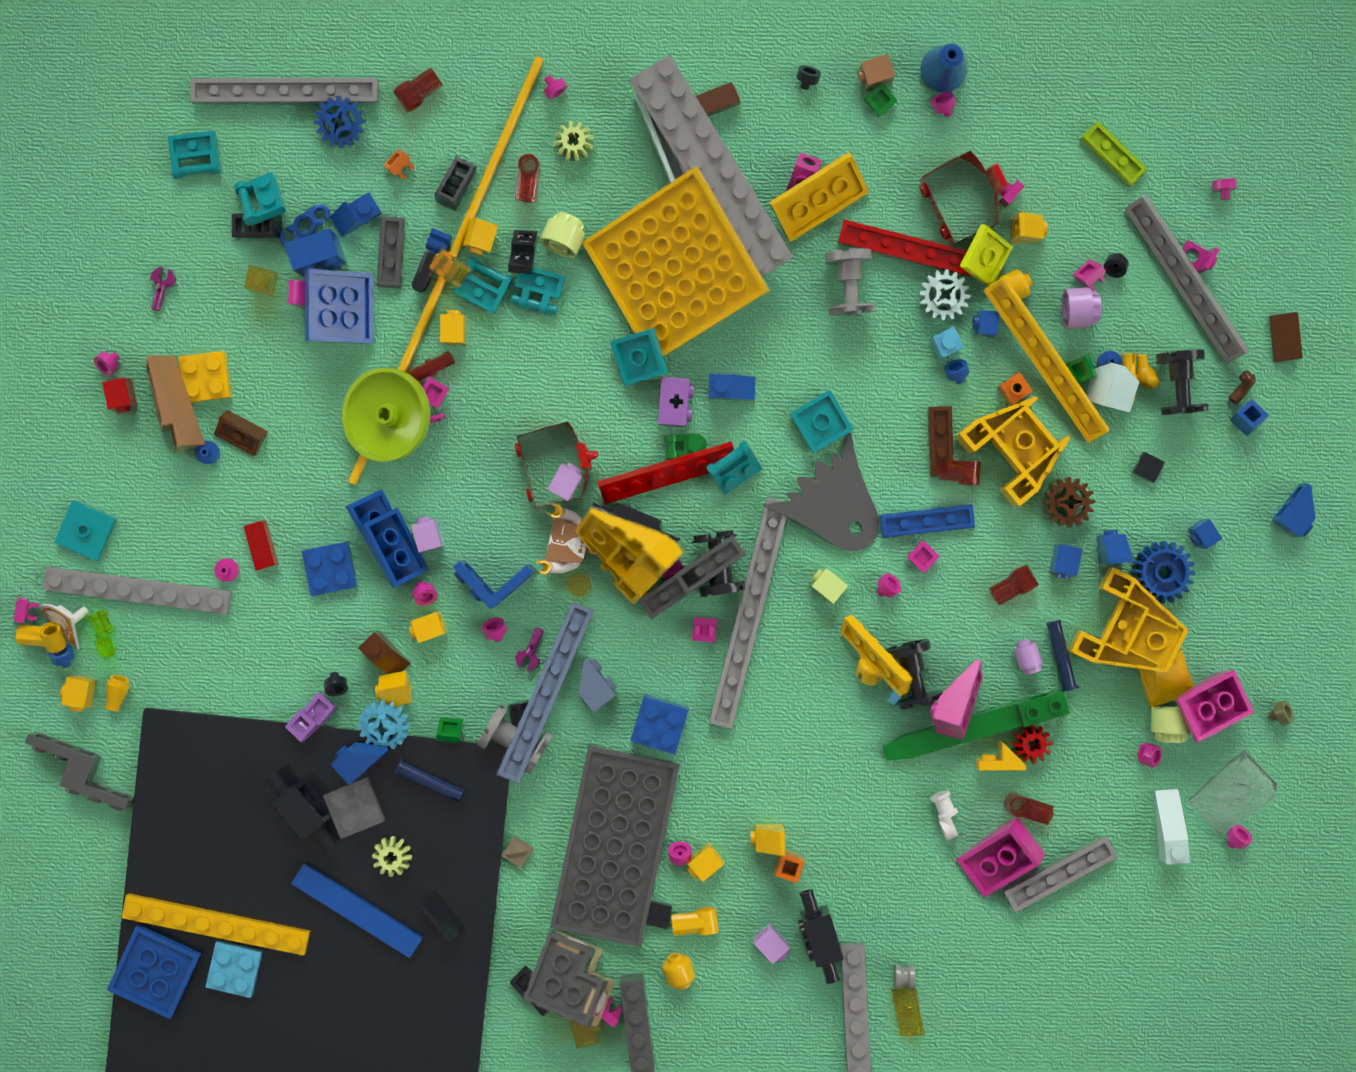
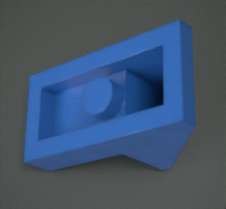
M368 192L350 204L346 201L343 202L330 218L341 236L344 237L381 215L382 212L372 195Z

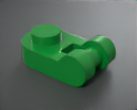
M700 434L664 436L668 452H665L666 459H674L706 449L707 446L705 438ZM676 442H683L684 451H677Z

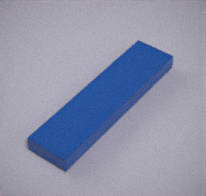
M973 504L879 515L882 538L975 528Z

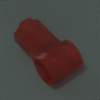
M429 68L412 81L408 80L398 85L393 93L405 111L411 112L423 103V99L441 88L443 84L433 69Z
M525 154L518 161L519 171L515 200L536 203L541 165L534 155ZM529 160L534 161L536 164L535 169L531 172L523 169L524 163Z
M941 460V463L937 466V475H939L940 480L955 481L958 484L965 485L980 484L981 462L960 460L959 462Z
M1028 564L1014 570L1009 574V577L988 588L999 606L1015 596L1023 595L1039 586Z
M1010 793L1004 800L1007 811L1016 817H1023L1046 825L1052 820L1054 814L1053 805L1022 796L1019 793ZM1016 800H1021V807L1018 810H1013V803Z

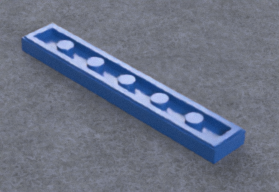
M307 863L303 864L291 883L408 958L412 956L423 938L420 934Z

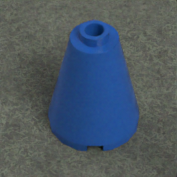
M952 43L932 48L922 60L920 67L921 77L926 86L937 92H951L957 89L967 75V63L962 49Z

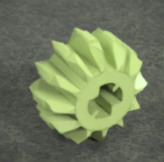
M569 121L568 129L561 125L560 129L563 133H555V137L559 140L554 142V145L560 148L558 151L560 156L566 153L567 161H570L572 155H574L575 161L578 162L580 159L579 154H582L585 158L588 157L585 149L593 150V145L589 142H592L594 138L593 135H587L590 132L589 127L582 129V122H578L576 127H574L573 122ZM574 137L576 139L578 137V144L574 146L572 143L571 146L570 138Z
M392 836L390 842L383 838L381 840L382 845H375L374 848L377 852L372 854V858L378 859L374 863L375 868L380 865L383 867L380 870V874H384L388 870L389 877H393L395 871L398 875H401L403 868H409L410 864L407 861L411 860L413 856L406 853L411 849L409 845L403 848L404 839L396 843V837ZM390 852H394L393 856H397L394 861L390 860L391 857H387Z

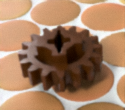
M1066 477L1065 483L1061 479H1057V486L1050 484L1049 488L1052 491L1044 492V495L1048 497V501L1042 502L1043 505H1048V509L1044 512L1045 514H1052L1050 521L1058 519V526H1063L1065 522L1067 528H1071L1073 522L1080 526V519L1088 520L1089 517L1086 513L1094 512L1089 507L1090 504L1095 503V500L1089 498L1093 491L1085 490L1088 486L1087 483L1079 485V478H1075L1072 482L1071 477ZM1062 489V494L1054 499L1057 492ZM1075 489H1077L1081 493L1083 498H1080L1075 493ZM1069 498V500L1078 501V503L1065 505L1060 504V501H1065ZM1083 506L1081 512L1076 515V510ZM1055 507H1058L1063 512V516L1056 511Z

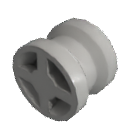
M900 964L894 965V988H900L901 986H907L908 989L914 988V965H908L907 967H902Z

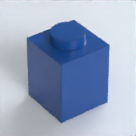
M1055 544L1050 571L1056 572L1055 577L1068 580L1070 575L1077 576L1083 549Z

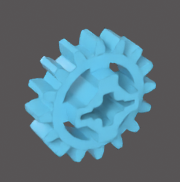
M382 700L380 705L374 701L371 707H365L364 713H361L359 717L358 728L363 729L360 736L367 737L366 744L373 742L374 745L386 747L389 745L392 749H395L397 744L401 745L404 738L409 733L407 729L410 726V722L406 721L408 714L400 713L402 710L401 706L397 709L394 708L393 701L390 705H386L385 700Z

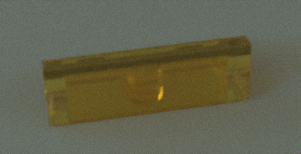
M915 986L913 989H908L907 987L893 989L892 996L900 1036L925 1035Z

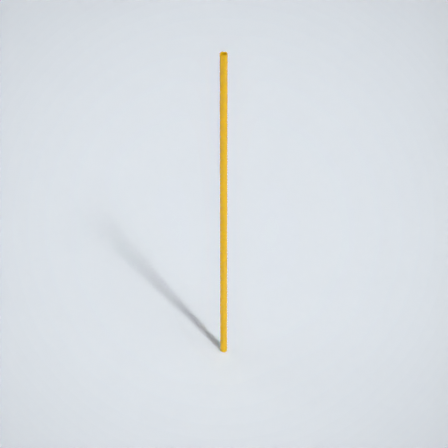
M538 56L534 59L399 364V370L407 372L462 248L470 219L475 218L542 67L544 60ZM361 454L359 455L348 482L357 485L368 458Z

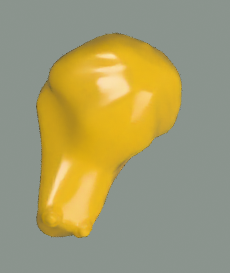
M1138 354L1136 375H1138L1139 384L1149 389H1156L1160 385L1157 372L1149 367L1147 354Z

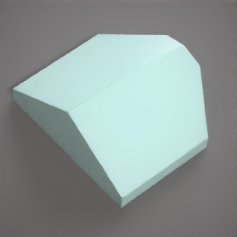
M1109 363L1095 368L1097 377L1090 379L1086 392L1089 400L1103 406L1131 412L1139 380L1126 366Z

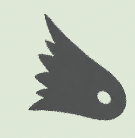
M849 432L844 444L842 459L836 453H833V469L821 461H816L815 473L817 481L807 477L797 478L803 495L792 492L786 493L792 502L771 503L763 505V507L801 523L838 548L847 551H858L866 548L874 541L878 533L879 519L875 505L860 472L852 435ZM853 521H858L862 524V531L858 535L852 534L849 530V525Z

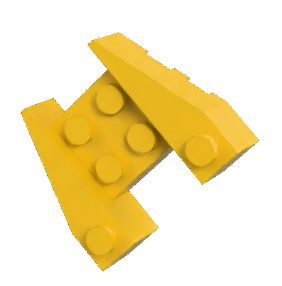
M1036 396L978 418L954 436L968 454L975 452L990 440L1017 472L1014 478L999 489L1013 508L1021 506L1038 492L1043 480L1051 471L1053 464L1070 439L1069 435L1056 441L1030 410L1029 406L1038 399Z

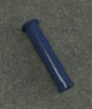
M1061 620L1048 622L1046 625L1063 687L1061 690L1070 691L1077 689L1079 685H1076Z
M401 759L394 776L400 775L459 803L465 789H461L403 762L404 759Z

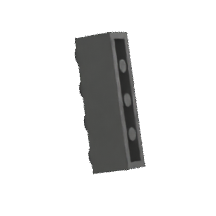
M644 973L623 975L620 977V990L631 1072H655Z

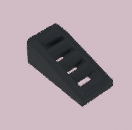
M456 156L434 194L435 201L456 211L477 166ZM457 167L467 171V174L465 175L457 171ZM455 176V177H457V178H459V179H461V180H463V181H462V183H461V182H459V181L453 179L452 177ZM450 184V185H452V186L458 188V190L455 191V190L449 188L448 185Z
M244 213L232 214L233 238H279L282 231V215H277L263 221V232H261V222L253 225V232H251V225H246L244 222V232H241V219H243Z

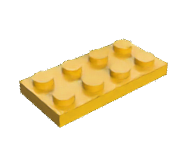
M848 152L770 201L769 204L786 238L792 242L865 196L869 191L853 156Z

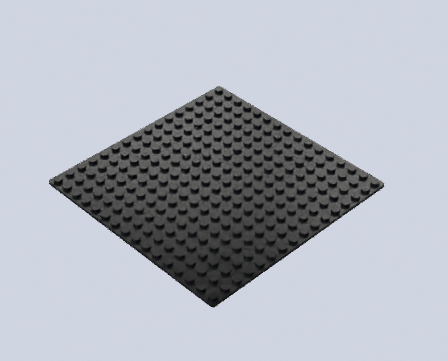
M145 708L142 716L122 913L126 895L134 894L310 930L306 954L303 956L123 919L121 917L116 968L138 924L202 954L171 1019L113 993L105 1072H479L509 780L497 775L508 748L502 745L488 744L486 749H483L476 742L460 741L459 743L436 741V738L407 735L401 745L397 744L395 749L388 745L387 748L389 750L353 783L348 785L330 764L337 759L334 754L344 745L349 748L355 742L366 744L367 737L360 736L362 730L320 726L304 742H300L285 728L288 722ZM401 759H404L403 762L461 789H465L459 803L400 775L394 776ZM276 770L279 771L289 786H294L304 779L332 812L333 816L324 822L325 825L323 827L337 843L326 852L313 836L310 837L308 835L304 840H301L300 837L296 838L290 832V825L286 820H281L275 814V807L272 803L278 799L279 795L265 779ZM395 836L396 843L401 839L405 840L402 846L404 848L409 845L411 849L406 853L411 854L413 857L407 861L410 866L408 869L403 868L401 875H398L395 871L393 877H389L388 870L384 874H380V870L383 868L381 865L376 868L374 867V863L378 859H373L372 854L377 852L374 848L376 844L382 845L381 840L383 838L390 842V838ZM390 852L387 855L388 858L391 857V861L397 858L396 855L393 856L394 852ZM307 863L423 936L412 956L408 958L292 885L291 883L303 864ZM435 892L439 894L465 926L450 943L447 942L419 909L421 904ZM221 940L263 950L255 989L251 998L205 987L216 941Z

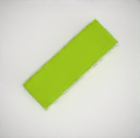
M1099 121L1080 138L1129 187L1147 170Z

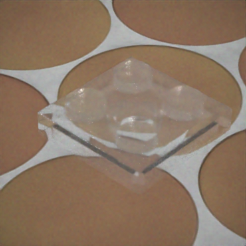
M368 777L323 795L341 839L385 821Z

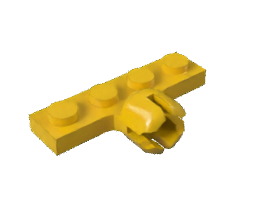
M852 614L845 617L840 633L860 654V660L856 668L857 678H861V683L872 686L876 685L877 681L881 682L883 678L900 697L906 694L912 681L909 673L894 660L893 656L879 644L875 637H872L863 624L857 621Z

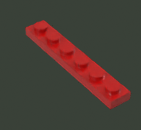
M846 219L843 220L838 239L839 244L858 249H870L874 253L941 270H948L952 273L957 272V274L973 278L972 275L960 267L967 250Z
M732 441L597 481L604 504L709 474L706 468L709 464L712 463L714 465L734 451Z

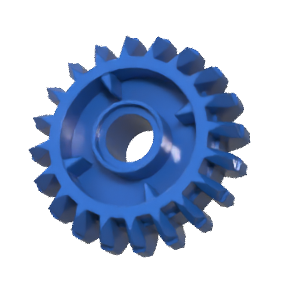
M1161 541L1160 546L1157 542H1152V549L1149 546H1144L1143 549L1146 554L1137 552L1136 555L1140 558V561L1133 560L1132 564L1138 567L1137 569H1131V573L1137 574L1135 579L1156 600L1158 599L1159 603L1165 604L1166 598L1170 603H1173L1175 597L1178 599L1183 598L1181 590L1187 593L1190 591L1186 584L1194 583L1193 580L1189 579V575H1195L1196 572L1189 571V567L1195 564L1194 562L1186 561L1191 556L1189 553L1182 555L1184 547L1180 546L1176 549V543L1171 542L1168 545L1167 541ZM1165 566L1168 573L1162 579L1158 571L1160 567Z

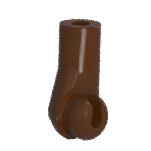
M1248 370L1240 374L1239 379L1242 382L1228 397L1236 405L1248 394L1256 382L1255 374H1251Z

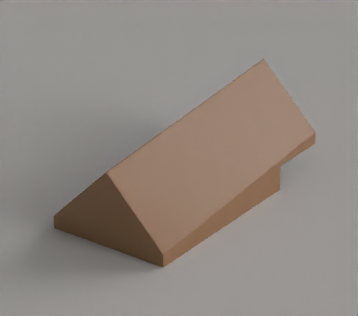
M147 356L146 369L161 432L171 431L176 453L204 445L205 442L175 356Z

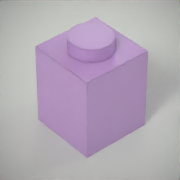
M568 463L567 466L561 464L548 490L569 501L583 475L579 474L581 469L571 463Z
M430 516L417 519V524L411 525L419 553L444 546L437 519L431 520Z
M771 923L753 938L756 947L772 964L776 961L781 962L789 954V943Z

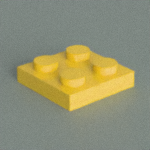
M226 351L178 357L179 370L191 403L232 398Z

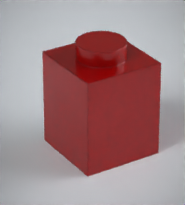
M124 377L102 382L108 410L116 411L117 414L131 412L130 408L137 407L132 379Z

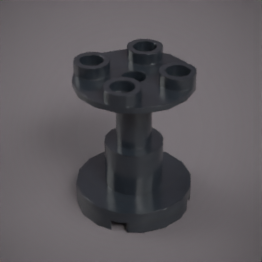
M1204 349L1156 354V364H1169L1170 382L1175 381L1177 406L1160 408L1161 415L1208 411L1209 404H1191L1189 381L1194 379L1193 361L1205 359Z
M733 530L716 532V537L711 538V534L693 536L694 541H691V544L708 542L710 551L722 543L721 539L729 538L732 535L736 537L737 534H734ZM730 566L709 580L710 585L699 587L700 597L746 590L744 580H732Z
M929 639L914 640L902 643L898 647L895 645L885 649L894 659H898L900 666L912 678L910 687L913 696L898 701L900 710L911 708L913 704L920 703V706L933 704L934 700H939L940 695L943 693L942 690L926 692L921 671L925 667L921 652L931 649Z

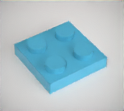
M221 940L216 941L205 987L251 998L254 993L263 950Z

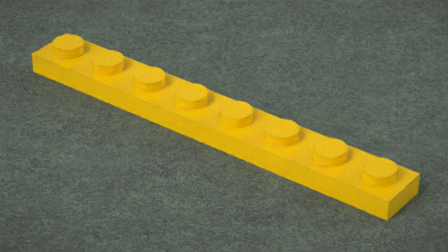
M1003 276L986 287L983 291L1086 441L1089 443L1107 433L1109 427L1007 278Z
M134 894L126 895L122 913L123 919L303 956L306 954L310 930Z

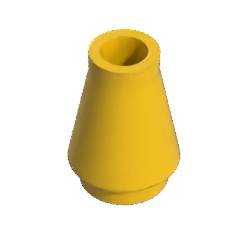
M112 675L110 680H107L106 709L110 711L120 710V706L130 688L127 677Z

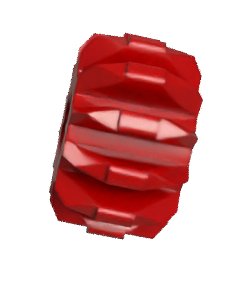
M1033 724L1028 726L1027 731L1024 726H1021L1020 730L1023 734H1014V737L1019 739V741L1012 742L1013 747H1019L1014 753L1017 756L1022 755L1021 760L1023 762L1028 761L1030 758V762L1036 764L1037 757L1042 762L1045 760V757L1042 755L1044 752L1048 755L1051 754V751L1046 746H1052L1053 742L1046 740L1050 737V733H1043L1044 727L1039 725L1035 730ZM1030 740L1035 741L1037 745L1033 747L1028 745V742Z

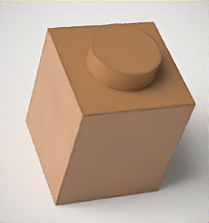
M888 54L861 62L860 71H857L859 82L861 85H865L866 90L878 87L881 83L893 82L895 78Z

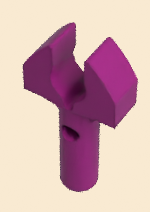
M161 266L155 269L150 277V280L156 284L151 306L153 311H160L166 288L169 286L175 287L176 276L171 269H168L167 278L162 281L161 275L164 268Z
M535 628L526 650H518L515 658L519 668L523 658L530 655L531 663L527 671L532 670L538 665L540 659L536 657L535 652L544 632L541 628Z

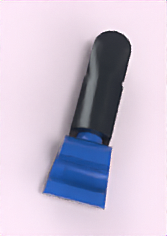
M434 228L431 229L430 237L427 239L425 247L429 252H424L418 271L412 281V288L415 291L422 293L427 290L431 276H433L440 259L437 254L443 255L448 250L452 241L451 235Z

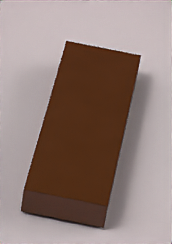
M952 406L928 407L929 476H954Z

